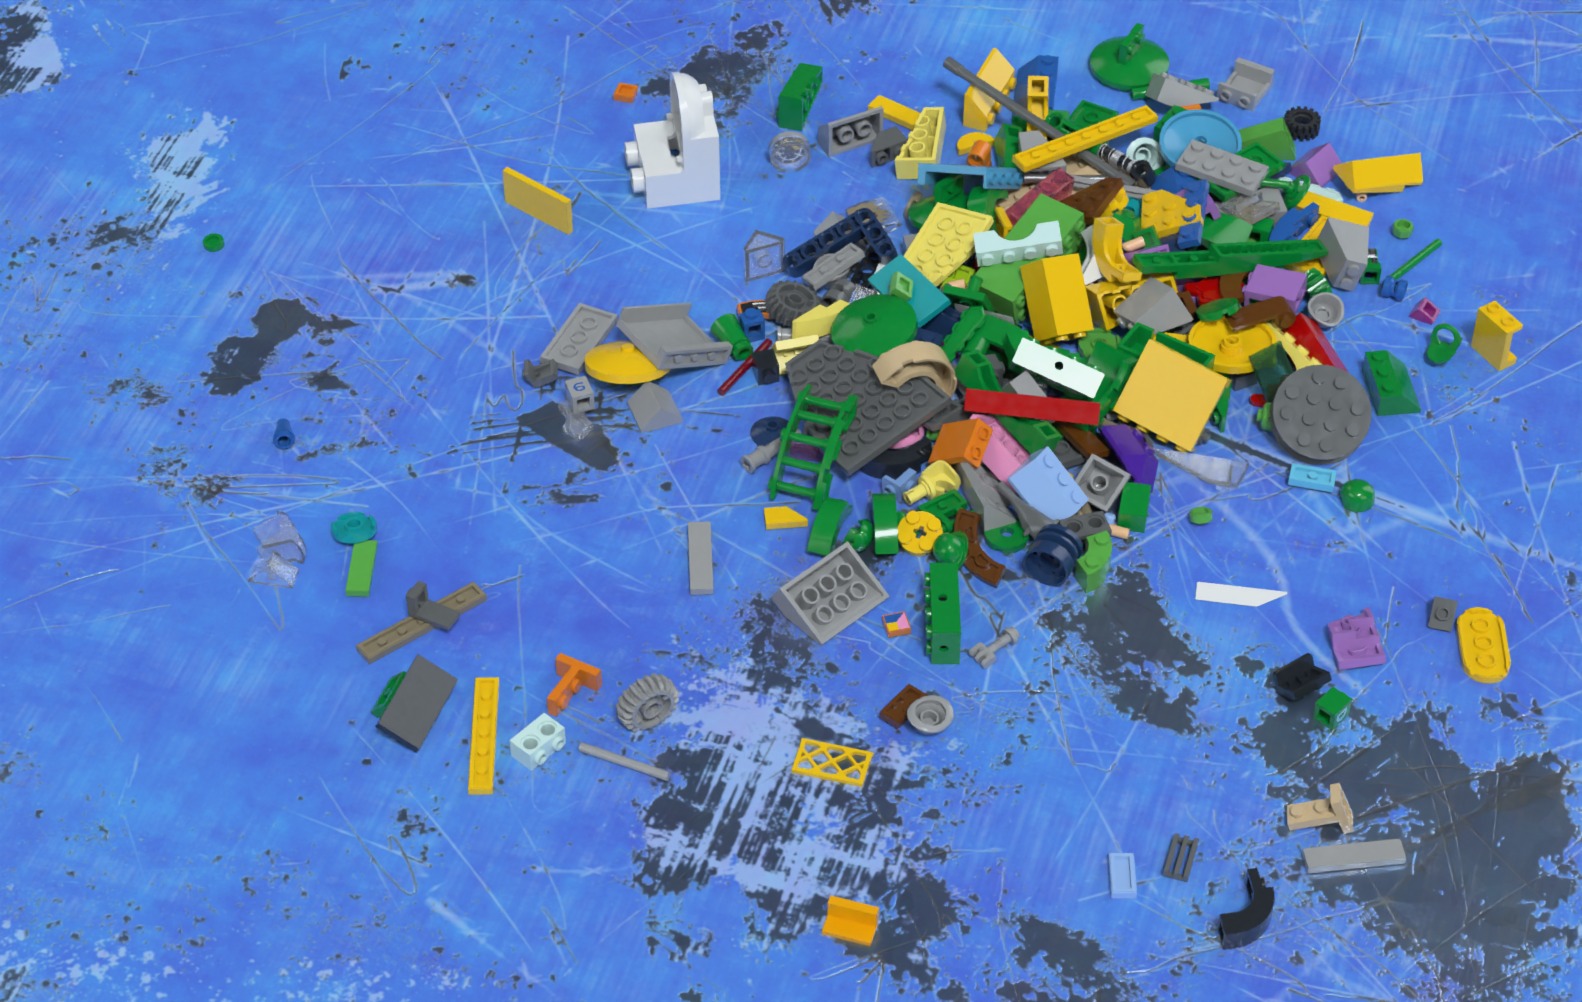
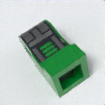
M1368 248L1367 266L1359 282L1360 284L1379 285L1382 268L1381 263L1378 262L1377 249ZM1365 273H1370V274H1372L1374 277H1373V278H1365V277H1364V274H1365Z

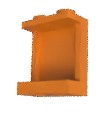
M979 418L943 424L928 463L932 464L938 460H943L952 466L955 463L967 462L974 468H978L993 429Z

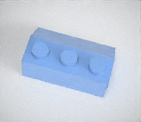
M1048 446L1032 453L1007 478L1024 502L1052 520H1062L1071 517L1089 500Z

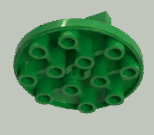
M1136 23L1127 36L1107 39L1093 49L1090 55V69L1093 75L1101 81L1102 85L1119 89L1121 92H1129L1132 88L1149 86L1154 73L1159 75L1161 72L1168 73V55L1158 44L1145 39V34L1143 33L1144 25Z
M949 174L945 179L934 185L933 195L925 197L909 207V222L918 228V231L922 228L937 202L967 210L969 194L964 193L963 174Z

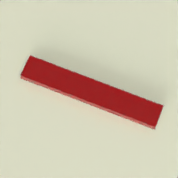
M966 388L964 411L1098 425L1101 403Z

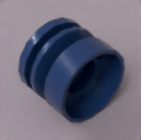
M1059 524L1045 525L1038 532L1033 544L1026 552L1023 560L1024 567L1032 578L1048 586L1064 584L1071 574L1077 559L1083 553L1082 542L1067 527Z

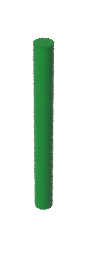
M1438 238L1389 276L1398 280L1442 245V241Z

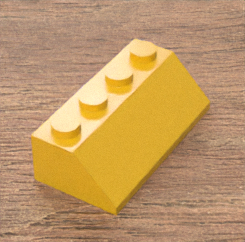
M993 48L976 76L1008 97L1011 89L1014 90L1017 79L1014 78L1015 69L998 49ZM970 85L964 94L963 126L986 132L988 127L993 125L996 114L1001 112L1002 105L973 85Z

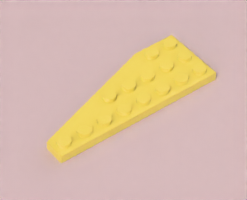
M937 202L904 254V257L937 287L975 253L973 233L989 231L994 223L993 217Z

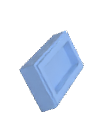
M1109 853L1111 898L1136 899L1137 887L1134 853Z

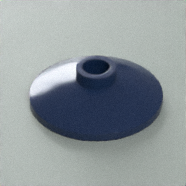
M775 416L762 418L751 427V439L758 446H766L780 437L782 429L787 427L789 421Z

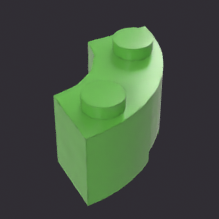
M1107 530L1086 537L1085 555L1076 561L1075 579L1086 594L1101 586L1110 570L1112 541Z

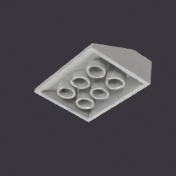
M847 541L779 588L771 599L786 618L821 646L890 596Z

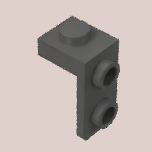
M418 580L414 587L410 588L406 594L408 615L446 630H450L460 617L459 611L429 600L427 584Z

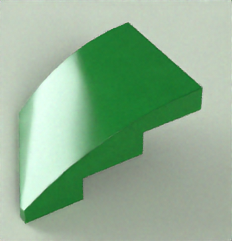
M1209 213L1205 215L1201 244L1208 249L1210 244L1247 242L1253 228L1248 222L1225 213H1220L1222 217L1215 221Z

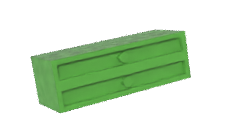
M1042 193L1004 239L1011 241L1021 240L1030 236L1037 224L1059 221L1063 254L981 266L975 274L983 279L979 292L986 294L994 310L998 314L1013 317L1017 324L1024 321L1029 312L1020 266L1043 258L1075 254L1084 245V238L1081 234L1086 226L1084 213Z

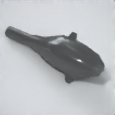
M1003 481L996 485V488L1011 502V505L1018 514L1022 528L1025 530L1023 533L1024 537L1031 535L1035 539L1043 526L1059 524V519L1052 520L1021 500Z

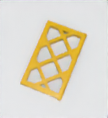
M801 738L791 773L863 787L874 753ZM805 746H816L819 749L808 753L805 750ZM828 750H836L844 754L832 758ZM823 753L828 761L817 766L812 758ZM852 756H865L866 759L857 763ZM848 759L853 766L842 771L837 763ZM807 760L812 768H800L799 764ZM832 765L837 773L830 774L821 770ZM856 770L860 774L859 779L846 776Z

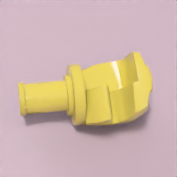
M938 460L921 473V476L917 479V486L903 492L902 495L908 505H912L923 497L932 500L944 494L945 491L958 490L961 479L947 462Z

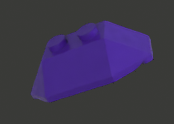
M1100 425L1097 429L1127 473L1131 474L1133 482L1151 485L1152 493L1159 461L1154 456L1155 450L1143 440L1145 438L1144 434L1138 428L1132 429L1128 425Z

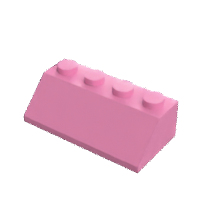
M973 414L970 419L979 418L993 429L981 463L991 470L990 474L994 478L1003 481L1018 495L1007 478L1030 456L1029 452L1002 426L995 416Z

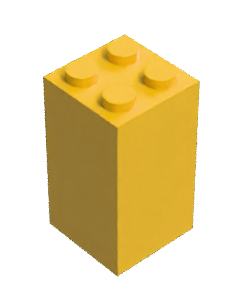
M1079 253L1043 258L1020 266L1034 339L1040 342L1044 341V345L1057 343V341L1067 342L1085 337L1086 332L1094 330Z

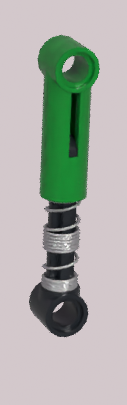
M1052 112L1045 119L1046 123L1064 135L1084 129L1064 118L1060 112ZM1107 141L1087 149L1100 159L1102 158L1103 161H1108L1110 165L1117 169L1122 168L1123 172L1135 179L1140 187H1149L1156 180V174L1148 161L1131 160L1129 156H1126L1121 151L1109 148Z

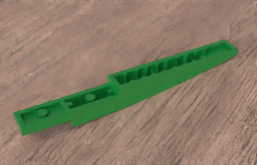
M1319 239L1210 244L1207 251L1137 253L1133 255L1131 261L1142 274L1171 272L1175 279L1254 271L1257 264L1278 267L1327 256L1329 251Z

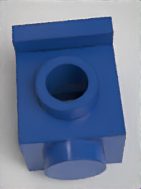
M748 308L744 313H740L739 324L750 342L765 339V319L760 309ZM749 330H757V332L749 333Z

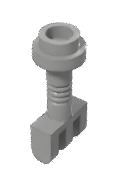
M1013 626L1010 628L1006 627L1002 630L1003 636L987 647L979 642L969 650L968 654L972 658L975 657L974 660L977 663H981L980 665L986 669L996 662V655L994 653L1008 643L1011 645L1016 644L1020 635Z

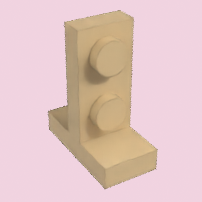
M1340 783L1330 784V798L1287 805V825L1290 831L1339 822L1344 834L1354 832L1353 812Z

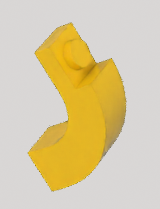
M1114 217L1094 218L1092 233L1093 251L1103 276L1109 282L1120 281L1126 284L1141 280L1142 272L1129 264L1123 254L1122 234L1124 224Z

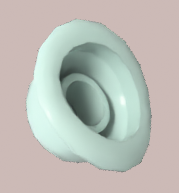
M1138 138L1131 142L1127 148L1126 156H1129V159L1137 161L1146 160L1150 163L1153 170L1162 167L1164 164L1159 143L1151 138Z

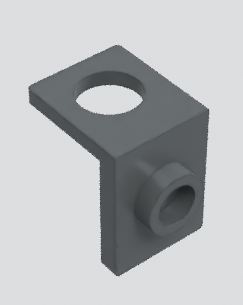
M1434 596L1428 627L1451 632L1458 601Z

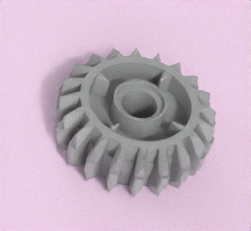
M652 673L650 676L644 675L640 680L637 678L635 683L629 684L630 687L623 690V695L618 697L619 702L615 705L618 718L627 729H631L633 732L638 730L644 731L647 728L650 729L653 726H657L662 721L665 722V718L672 715L671 711L677 708L676 703L679 701L677 697L679 693L674 683L667 676Z

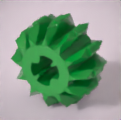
M1312 268L1304 272L1307 274L1305 295L1309 300L1322 292L1332 293L1328 281L1320 271Z

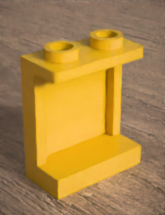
M1497 301L1490 302L1478 308L1471 347L1498 371L1516 364L1517 357L1509 351L1512 336L1515 332L1522 330L1523 324Z

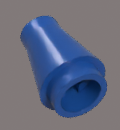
M282 418L277 421L273 442L278 448L287 449L294 443L295 435L289 420Z

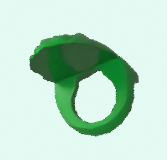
M1439 324L1434 327L1430 335L1431 344L1428 346L1427 356L1431 362L1443 364L1455 355L1463 340L1458 330L1449 324ZM1441 329L1451 331L1454 336L1453 342L1439 341L1437 332Z

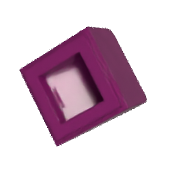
M1424 297L1416 303L1409 317L1432 325L1441 310Z

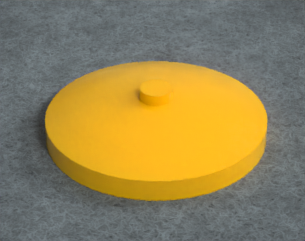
M1223 315V318L1220 320L1207 322L1200 320L1192 327L1188 336V344L1215 355L1213 371L1220 373L1242 374L1256 371L1266 366L1273 359L1276 352V336L1273 330L1264 322L1233 332L1225 315Z
M631 340L614 341L599 345L588 351L584 358L585 370L590 376L604 382L616 384H635L652 381L666 375L671 370H658Z

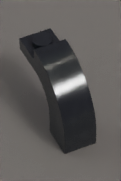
M924 437L904 450H885L858 470L878 479H882L883 476L887 475L896 480L908 468L916 471L917 475L921 473V463L928 461L930 458L932 441Z
M1257 868L1247 869L1245 887L1251 904L1238 912L1219 914L1217 930L1223 950L1240 948L1251 944L1265 933L1270 924L1275 899L1274 888L1266 887L1263 877L1260 878Z

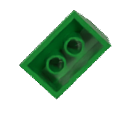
M1387 350L1365 352L1362 372L1377 416L1421 413L1406 365Z

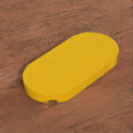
M1473 607L1465 610L1458 617L1456 625L1462 668L1475 681L1488 684L1497 683L1508 675L1511 666L1505 624L1499 615L1492 614L1493 611L1487 608Z

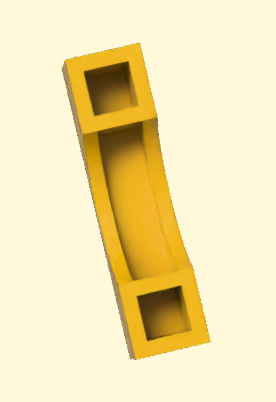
M1028 76V110L1043 121L1048 116L1049 76ZM1027 122V131H1038L1037 128ZM1041 132V134L1046 138V140H1048V136Z

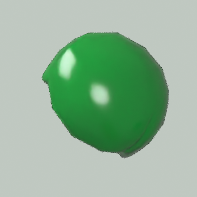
M1353 479L1346 481L1342 485L1340 499H1342L1345 509L1353 512H1364L1370 510L1374 505L1375 491L1373 486L1366 480Z
M865 518L858 520L860 528L852 527L848 531L842 545L848 541L856 552H862L870 546L874 538V528L872 523Z

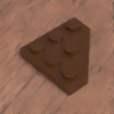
M1104 178L1059 202L1083 212L1085 224L1094 223V218H1100L1124 186L1122 178Z

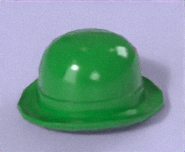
M962 531L940 534L933 543V554L936 563H958L959 569L965 562L968 554L967 535Z

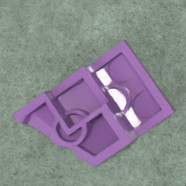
M1369 607L1364 608L1360 615H1347L1340 620L1327 624L1333 654L1339 670L1386 663V655L1380 645V635L1374 625V616Z

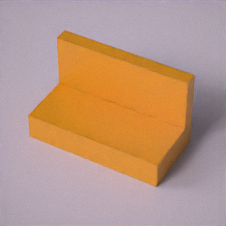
M830 895L827 918L822 934L871 946L879 924V907Z

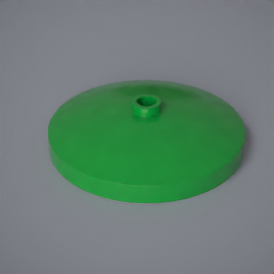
M888 294L870 295L855 300L838 313L831 327V337L833 344L844 346V350L854 353L857 349L879 357L882 353L888 352L897 346L912 342L917 334L918 321L913 307L906 300Z

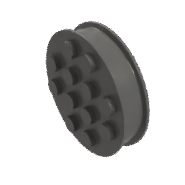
M1311 365L1293 372L1282 382L1271 404L1270 425L1277 442L1290 456L1307 464H1334L1354 453L1367 435L1371 424V404L1363 386L1348 372L1330 365Z

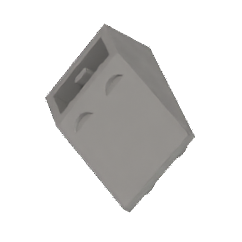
M1161 72L1160 75L1153 74L1145 94L1156 101L1172 107L1174 105L1180 107L1219 100L1218 97L1213 95L1214 91L1165 72Z

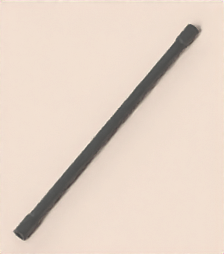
M947 57L943 63L944 68L956 76H960L1053 140L1065 136L1038 116L967 70L953 58ZM1087 149L1074 153L1108 177L1122 178L1124 185L1136 187L1137 182L1118 171Z

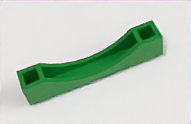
M979 350L962 354L954 370L955 376L962 384L970 389L1003 392L996 379L992 363ZM993 414L1001 422L1002 426L1025 447L1030 455L1047 446L1054 452L1062 437L1048 421Z

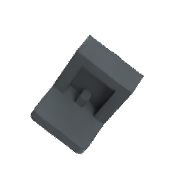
M527 359L524 361V370L522 371L524 379L530 382L534 388L551 383L558 379V364L554 359L534 366Z

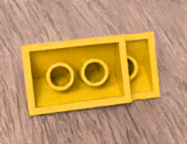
M1421 153L1355 160L1333 166V170L1353 193L1403 192L1405 185H1422L1423 183Z

